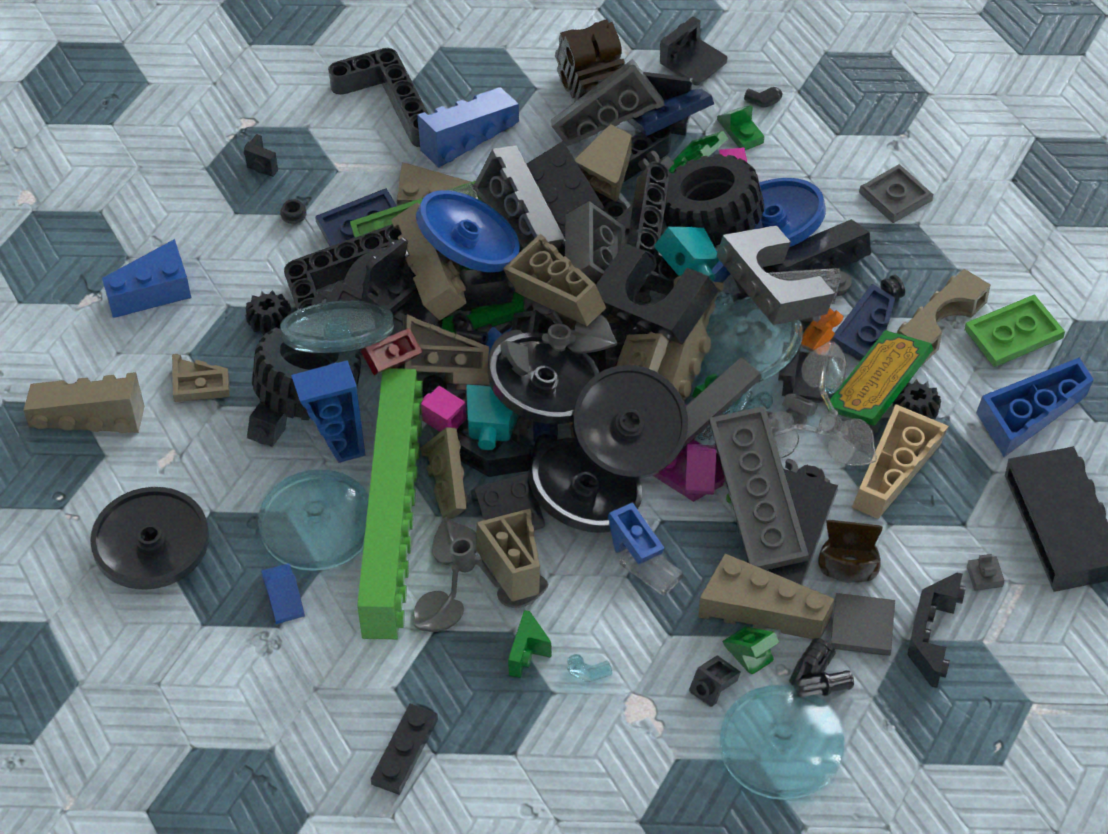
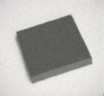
M900 164L861 185L859 193L892 223L933 201L934 195Z
M836 593L831 645L833 648L890 656L895 600Z

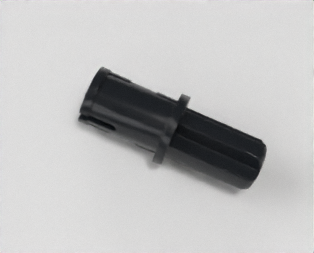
M849 670L832 674L820 672L815 677L796 680L794 690L800 698L818 694L829 696L834 691L852 689L854 687V677Z

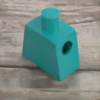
M668 227L654 245L657 251L678 276L681 277L686 268L709 276L713 282L715 275L712 269L719 262V259L716 257L717 251L705 229L696 227Z
M467 385L469 437L479 439L478 446L481 449L492 450L495 448L496 441H508L510 439L519 415L508 409L496 397L491 386Z

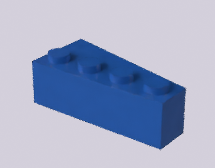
M499 87L475 95L471 101L466 102L463 99L457 101L453 107L447 109L444 106L436 108L433 114L427 115L425 112L418 114L420 151L438 168L448 162H452L460 155L474 149L481 143L492 139L495 135L518 123L519 104Z
M1079 357L983 395L976 414L1003 457H1005L1084 399L1094 379Z
M348 360L291 375L301 404L306 408L309 417L316 424L321 436L323 435L338 463L366 456L357 386Z

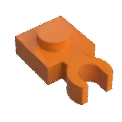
M829 308L828 313L821 315V319L818 322L814 320L802 334L801 346L820 355L835 335L832 329L838 326L844 318L837 310L833 311Z

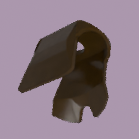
M827 520L826 526L829 539L822 546L818 558L822 573L827 577L846 583L873 580L878 575L881 566L880 554L875 543L883 527L873 524ZM845 557H852V558H854L855 560L844 559V558H845Z

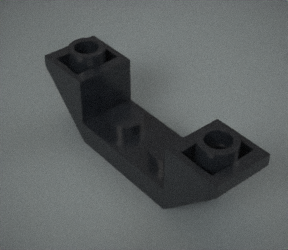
M462 424L457 428V437L460 441V461L488 477L529 471L531 450L524 444L509 439L504 441L494 453L492 450L481 449L478 443L470 440L462 433Z
M958 572L922 589L907 655L930 686L934 688L938 687L940 677L946 678L950 660L944 659L946 647L929 643L931 629H927L926 625L927 621L933 623L936 610L954 614L956 603H963L966 586L960 585L963 574Z

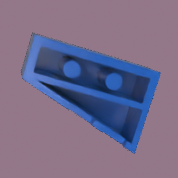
M175 239L102 278L113 318L191 298L187 275Z

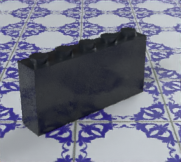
M1072 446L1008 459L1005 478L1053 592L1108 581V521L1106 519V510L1104 504L1097 499L1094 482L1092 479H1088L1084 460L1081 456H1078L1075 447Z

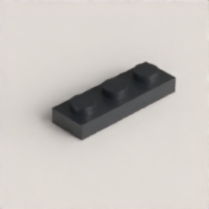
M411 703L408 705L371 777V785L398 795L401 794L438 721V713Z

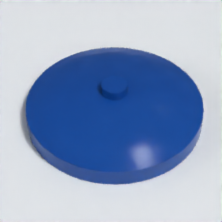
M776 178L759 182L765 207L762 218L758 225L755 224L754 229L777 225L790 240L789 247L808 238L820 227L826 215V205L823 194L816 185L798 178Z
M449 190L434 191L423 198L417 209V224L427 241L444 256L462 266L482 272H500L519 253V239L508 221L492 207L472 196Z

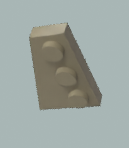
M402 162L397 206L420 199L422 195H427L434 191L448 190L471 181Z
M446 427L423 445L420 450L422 456H428L430 465L427 466L429 476H434L436 481L434 493L442 517L453 519L466 510L467 495L464 492V470L460 461V441L457 437V429Z

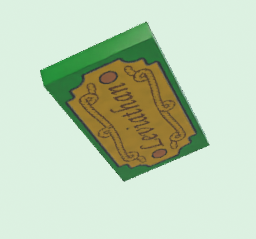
M885 330L826 404L828 412L875 426L932 353V343Z

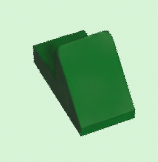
M752 105L739 107L717 116L718 122L739 148H745V150L763 144L765 137L752 121Z
M528 610L523 612L508 658L509 676L521 678L524 667L529 668L532 654L552 657V644L549 637Z
M747 626L722 641L726 649L750 674L758 672L773 662L774 658L770 648L780 643L775 632Z

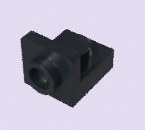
M717 655L697 668L689 692L712 707L717 703L720 693L738 681L741 671Z

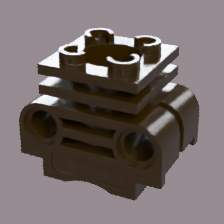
M606 19L595 22L588 28L571 29L561 32L559 35V47L555 52V58L558 63L557 72L565 90L571 91L570 95L572 99L575 98V101L625 65L624 59H620L622 47L613 22L609 23Z

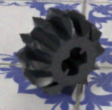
M273 290L269 294L261 291L259 297L252 295L251 302L246 303V322L254 332L260 331L264 336L272 329H280L282 325L290 323L291 306L288 300H285L283 294L276 295Z
M916 379L913 384L908 382L892 405L893 409L895 405H899L930 419H936L941 406V397L938 396L937 388H929L928 381L924 384H919Z

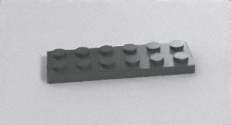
M765 406L709 418L711 432L748 563L768 570L809 561V554Z

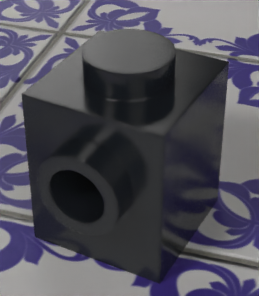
M260 401L249 416L247 439L273 447L286 429L287 417L282 412L278 414L272 411L270 405L265 406Z

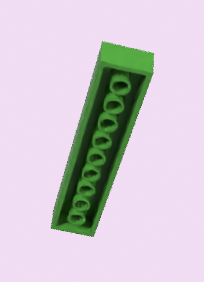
M388 369L382 372L357 604L362 639L398 640L399 628H404L405 611L402 610L403 603L407 601L405 578L409 577L407 554H411V536H409V531L413 530L414 514L411 510L416 502V489L413 488L414 483H417L418 466L415 465L416 460L420 458L418 437L422 436V420H420V415H422L421 402L423 400L422 381H417L416 369Z

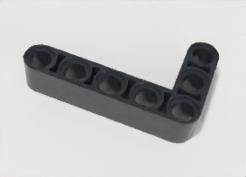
M382 48L336 61L329 66L330 87L335 94H348L382 84L410 142L414 146L420 147L418 114L425 112L429 115L396 50Z
M669 126L648 136L639 132L632 137L631 156L623 182L642 171L638 165L639 161L646 159L650 163L646 156L647 153L655 151L659 159L670 153L671 128ZM594 190L605 208L603 211L615 220L627 210L626 204L619 198L614 201Z
M655 161L650 163L637 178L627 244L644 250L656 265L642 287L667 296L674 288V279L679 276L667 261L658 255V251L654 247L661 237L669 183L668 168L663 163Z
M391 224L288 262L284 267V274L302 323L312 326L318 318L312 309L313 298L318 294L317 289L336 283L338 280H344L351 266L360 257L375 249L387 247L393 241L397 242L402 232Z

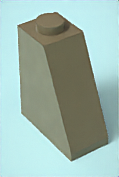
M612 124L575 158V161L593 190L616 201L619 198L631 156L632 135Z

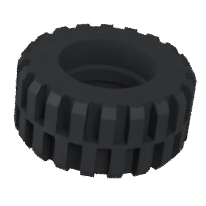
M714 154L713 157L702 156L700 157L701 159L687 161L686 165H680L674 170L673 174H669L664 210L667 228H704L714 248H716V245H720L723 235L753 230L756 226L755 224L758 225L765 207L758 175L753 166L741 158L737 159L733 155H727V157L722 154Z
M296 323L294 326H290V324L282 325L280 329L274 328L268 334H265L256 345L252 372L253 390L265 406H271L272 411L278 414L282 412L286 417L292 419L299 417L301 420L309 421L310 417L306 408L303 407L299 400L291 375L348 360L358 389L362 364L361 356L351 340L348 341L346 336L341 333H335L334 329L328 327L326 329L321 328L317 324H312V326L304 325V323Z

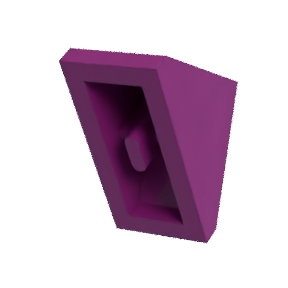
M687 444L686 494L714 495L715 445Z

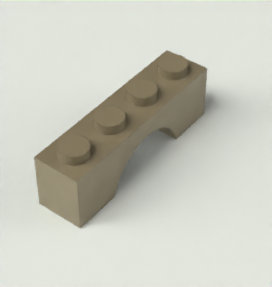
M963 269L957 276L953 275L941 291H936L925 307H919L913 318L908 323L904 322L899 327L897 333L932 343L933 351L925 362L928 361L940 347L942 331L938 327L937 322L945 317L954 315L970 318L974 316L987 303L991 285L968 270Z

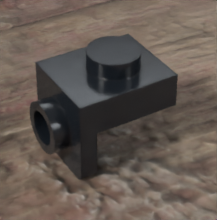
M256 134L244 147L247 168L274 177L278 172L276 153L265 149L262 136Z

